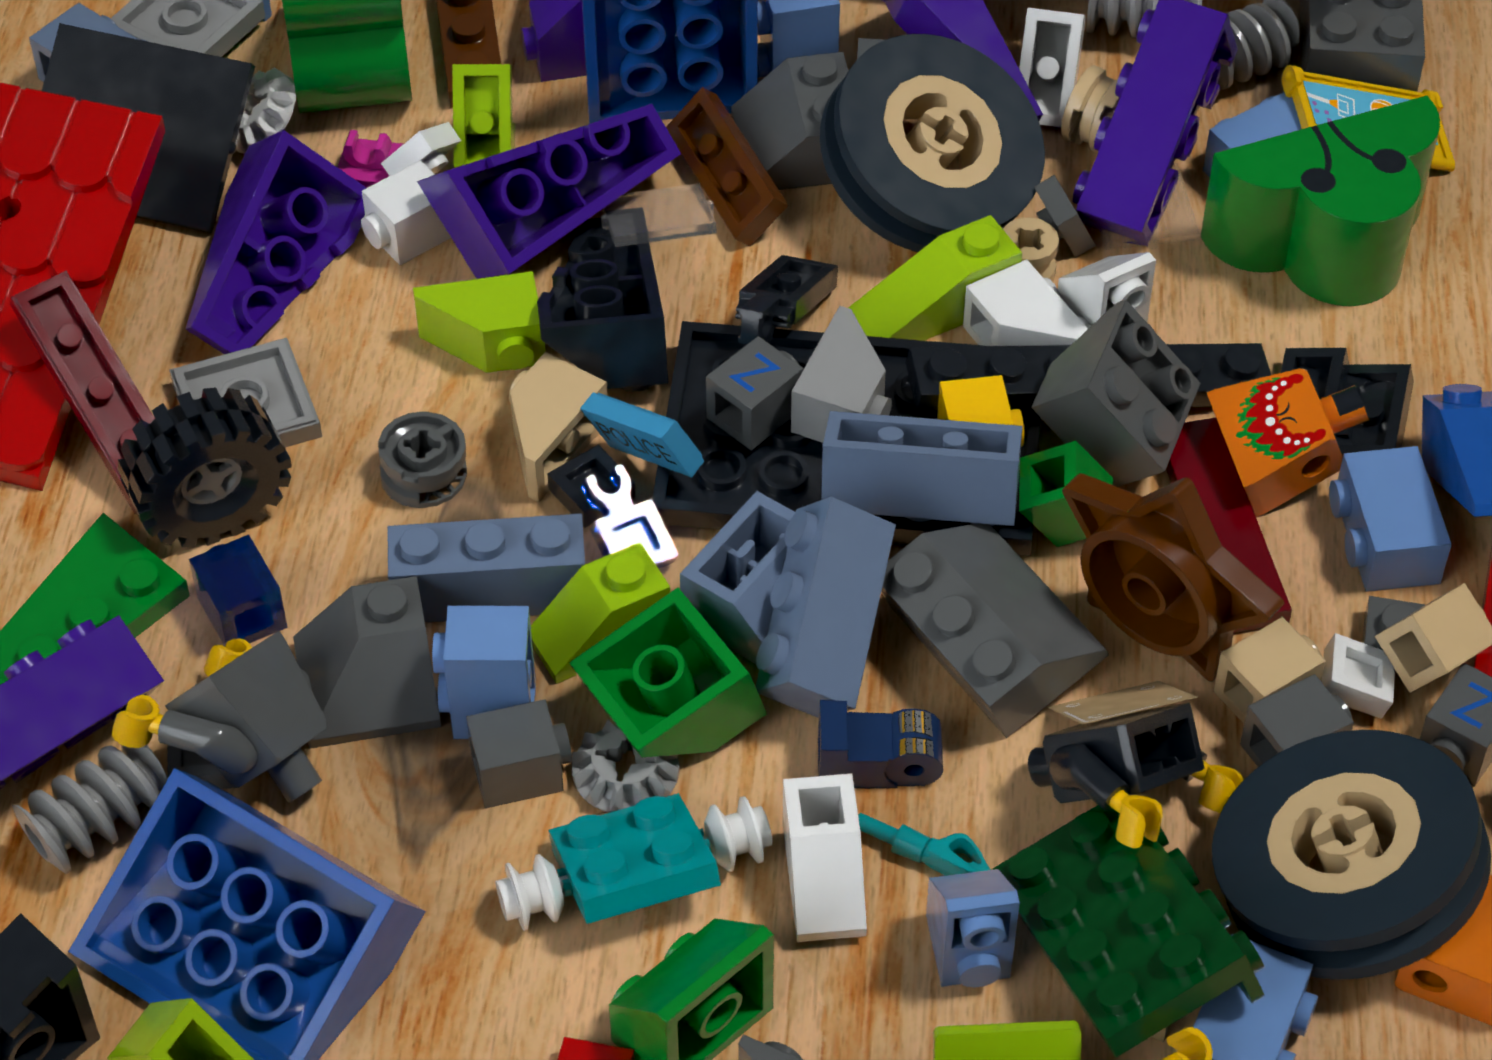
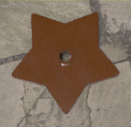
M1079 473L1062 489L1067 503L1087 538L1080 556L1083 577L1088 587L1087 602L1091 606L1101 609L1118 628L1145 647L1170 656H1182L1209 682H1213L1216 679L1221 652L1232 646L1234 630L1265 623L1284 605L1283 599L1221 545L1193 481L1188 477L1182 478L1145 496L1137 495L1083 473Z

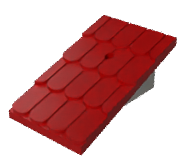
M0 82L1 482L43 491L71 406L10 306V299L12 296L67 270L96 321L100 324L165 134L163 116L142 111L132 112V109L83 99L78 101L74 97L30 88L21 89L20 86Z

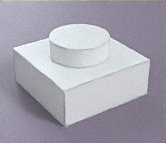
M449 122L419 131L381 162L388 175L391 176L421 160L436 174L449 162L445 154L460 143L461 139Z
M1335 633L1324 649L1323 658L1326 660L1321 682L1331 694L1340 696L1348 707L1382 719L1393 704L1395 681L1393 665L1383 650Z

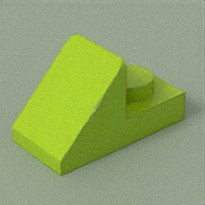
M452 64L453 129L461 139V142L453 148L454 168L514 149L515 123H512V65Z

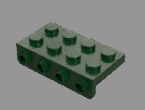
M1097 805L1029 847L1019 851L991 870L999 869L1017 890L1020 902L1019 917L1115 1058L1235 985L1239 986L1251 1003L1264 997L1265 994L1255 973L1265 967L1255 947L1242 930L1233 935L1228 933L1226 928L1231 925V921L1223 906L1210 888L1198 894L1194 887L1200 884L1199 880L1180 849L1175 848L1167 853L1163 848L1169 842L1162 828L1160 827L1157 842H1152L1144 836L1141 847L1130 848L1121 844L1115 837L1120 813L1115 810L1106 812Z

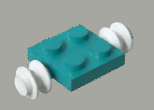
M679 793L667 797L653 796L639 801L635 806L603 815H584L574 819L567 825L549 829L552 851L560 869H557L556 872L552 863L540 854L535 855L533 870L519 874L510 863H505L506 878L495 881L505 920L510 921L518 918L523 931L528 930L530 915L544 911L553 922H557L564 906V897L571 896L572 894L586 924L721 886L718 864L728 872L734 870L736 855L747 852L757 863H762L764 860L763 848L772 845V834L762 806L752 808L745 796L739 798L737 812L726 816L715 804L711 805L704 821V831L703 828L698 829Z

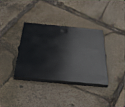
M59 23L42 91L74 97L78 101L83 99L132 109V112L142 111L163 116L165 134L136 217L208 233L213 232L231 158L237 149L235 143L255 66L248 62Z

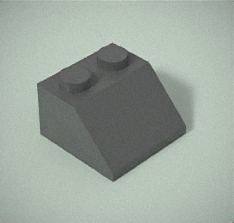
M843 52L787 58L731 106L732 119L778 190L832 184L821 154L820 124L828 99L848 72Z

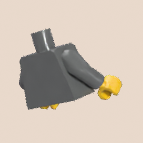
M277 631L253 648L246 640L241 638L228 641L225 647L223 645L212 646L204 665V672L208 677L166 704L165 707L168 711L164 715L159 714V705L153 698L147 695H138L128 701L125 711L117 713L112 728L114 740L129 748L144 747L149 744L153 733L157 734L160 743L194 752L212 763L230 785L241 787L267 771L288 803L322 781L301 747L327 728V719L312 692L308 674L300 669L280 631Z

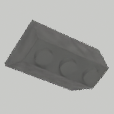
M976 523L922 533L888 560L881 592L889 606L1006 738L1109 656L1106 648L990 524Z

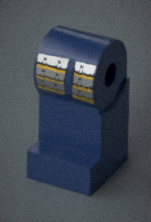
M820 700L817 738L818 776L852 774L854 788L925 786L934 783L941 777L944 771L942 729L940 719L935 714L915 708L902 709L893 713L847 712V701Z

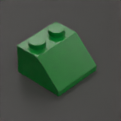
M679 587L569 662L574 672L641 758L714 752L767 714L750 673Z
M716 918L696 934L692 932L684 934L672 944L663 961L643 977L635 975L629 978L616 991L609 1004L611 1041L618 1047L634 1049L635 1060L714 1059L773 1009L774 934L764 925Z

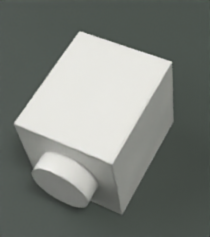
M421 160L362 190L365 217L361 219V225L364 234L373 247L376 249L383 248L399 265L451 238L417 183L419 180L435 175Z

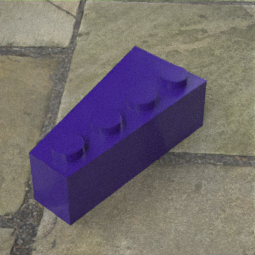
M1159 0L1155 11L1151 9L1145 11L1137 32L1136 40L1137 43H1141L1136 59L1134 64L1125 63L1120 72L1115 89V95L1120 97L1112 118L1105 116L1101 121L1094 141V149L1099 152L1091 172L1083 170L1080 174L1073 193V203L1077 204L1076 211L1084 225L1149 246L1177 185L1178 171L1171 168L1176 159L1185 161L1190 156L1198 139L1200 122L1199 117L1196 116L1199 107L1212 108L1220 90V85L1217 84L1221 69L1220 64L1230 67L1238 51L1228 14L1185 0Z
M649 104L419 180L417 183L476 279L512 273L675 159L681 152L654 106Z

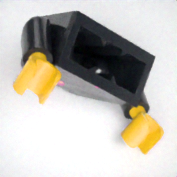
M1190 702L1134 712L1083 725L1078 724L1045 735L1042 743L1043 746L1032 749L1028 757V770L1033 782L1039 787L1052 786L1054 797L1059 803L1093 800L1106 812L1115 810L1120 813L1115 837L1121 844L1130 848L1141 847L1144 836L1152 842H1157L1163 817L1162 806L1157 800L1131 794L1142 793L1180 778L1189 782L1195 777L1204 782L1198 802L1209 810L1221 813L1232 793L1243 781L1242 775L1237 770L1222 765H1210L1205 762L1207 754L1200 749Z

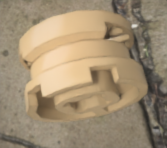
M1095 65L1086 69L1071 92L1061 124L1063 139L1079 145L1085 141L1089 143L1090 150L1097 153L1099 151L1094 149V141L1099 125L1105 116L1112 118L1120 97L1115 95L1118 79L1114 80L1107 77L1105 69Z

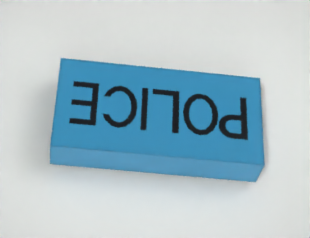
M594 392L580 408L611 448L691 478L704 462L701 452L674 419Z

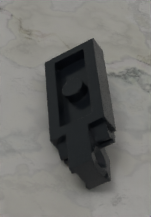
M781 255L739 291V304L736 307L737 313L735 316L736 319H741V332L738 337V343L748 344L758 336L767 343H770L776 327L791 328L793 324L802 319L837 287V265Z

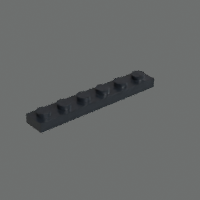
M1261 343L1166 344L1200 382L1191 407L1211 406L1207 392L1271 375ZM1070 345L910 347L905 364L916 411H938L941 381L999 375L1003 377L1010 409H1032L1031 407L1050 364Z

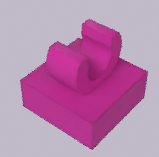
M350 130L337 167L366 188L389 177L381 162L403 144L391 142L390 137L386 133H380L377 141L359 139L358 131Z

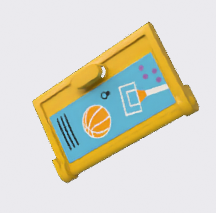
M1293 65L1286 66L1282 73L1281 81L1285 96L1293 98L1302 129L1427 95L1434 103L1438 113L1443 109L1438 92L1425 89L1422 92L1304 72L1301 67ZM1440 118V130L1430 169L1453 172L1455 161Z

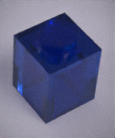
M249 534L227 544L216 545L207 552L189 559L198 600L224 646L228 641L238 638L244 639L250 644L277 631L288 628L280 587Z

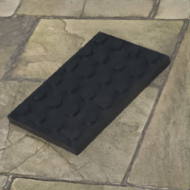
M682 321L666 417L678 422L703 455L704 462L692 478L658 465L651 503V524L722 529L756 491L796 512V509L821 500L823 443L792 433L791 419L751 451L707 418L706 376L747 345L738 343L741 326ZM775 329L769 344L779 351L782 350L789 353L801 367L805 368L824 333ZM867 336L886 370L884 396L892 400L889 416L937 419L938 411H916L905 364L910 347L983 345ZM1020 409L1024 424V446L1021 447L1020 458L1039 451L1041 417L1033 409ZM1019 469L1014 526L994 525L992 527L1018 555L1031 556L1033 524L1019 512ZM875 515L896 524L892 544L908 545L922 533L971 524L969 522L933 519L918 522L905 517Z

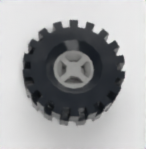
M216 387L204 388L202 397L193 400L190 392L176 396L179 405L169 410L162 403L151 410L155 419L150 424L140 420L132 428L137 440L125 439L120 450L124 458L118 459V471L121 475L122 484L145 530L152 537L157 534L162 543L172 545L178 538L182 547H195L198 538H204L207 546L220 542V534L230 531L232 536L244 533L246 531L242 524L250 519L257 524L268 516L263 507L266 504L277 506L283 498L279 487H289L291 475L288 468L292 467L291 459L264 407L261 408L258 400L250 394L244 399L240 390L231 388L227 389L223 397L220 396Z

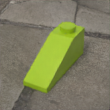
M989 215L938 236L848 308L853 311L866 336L925 341L963 325L966 286L1022 262V252L992 215Z

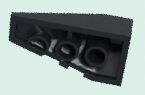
M644 214L587 219L568 248L569 260L564 268L557 267L552 275L553 288L550 293L542 292L537 301L541 340L578 368L606 381L607 389L621 388L626 391L637 392L647 390L653 385L668 384L665 321Z

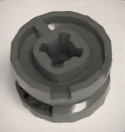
M427 411L414 412L394 419L383 429L378 441L382 488L391 499L403 506L415 508L434 507L451 500L463 488L467 477L466 443L464 433L456 422L442 414ZM458 472L464 473L463 476H457ZM460 482L455 489L450 483ZM446 487L451 493L444 495L439 489ZM426 492L425 500L420 501V493ZM431 496H436V497H438L439 499H437V500H430V497H431Z

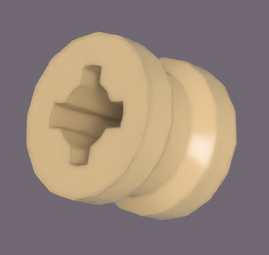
M1031 217L1018 218L1009 222L1003 230L1021 250L1022 261L1027 259L1043 278H1049L1053 282L1057 266L1055 257L1059 247L1057 231L1051 224Z

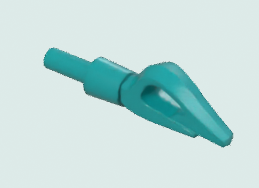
M863 813L858 815L860 831L891 844L892 853L918 863L923 862L931 869L945 876L991 870L977 845L966 834L955 833L942 839H935L905 824H902L897 829ZM955 853H963L973 862L967 863Z

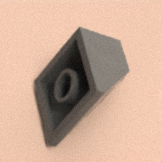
M417 576L351 586L293 636L296 661L300 669L308 674L312 692L327 719V728L308 742L309 749L441 727Z

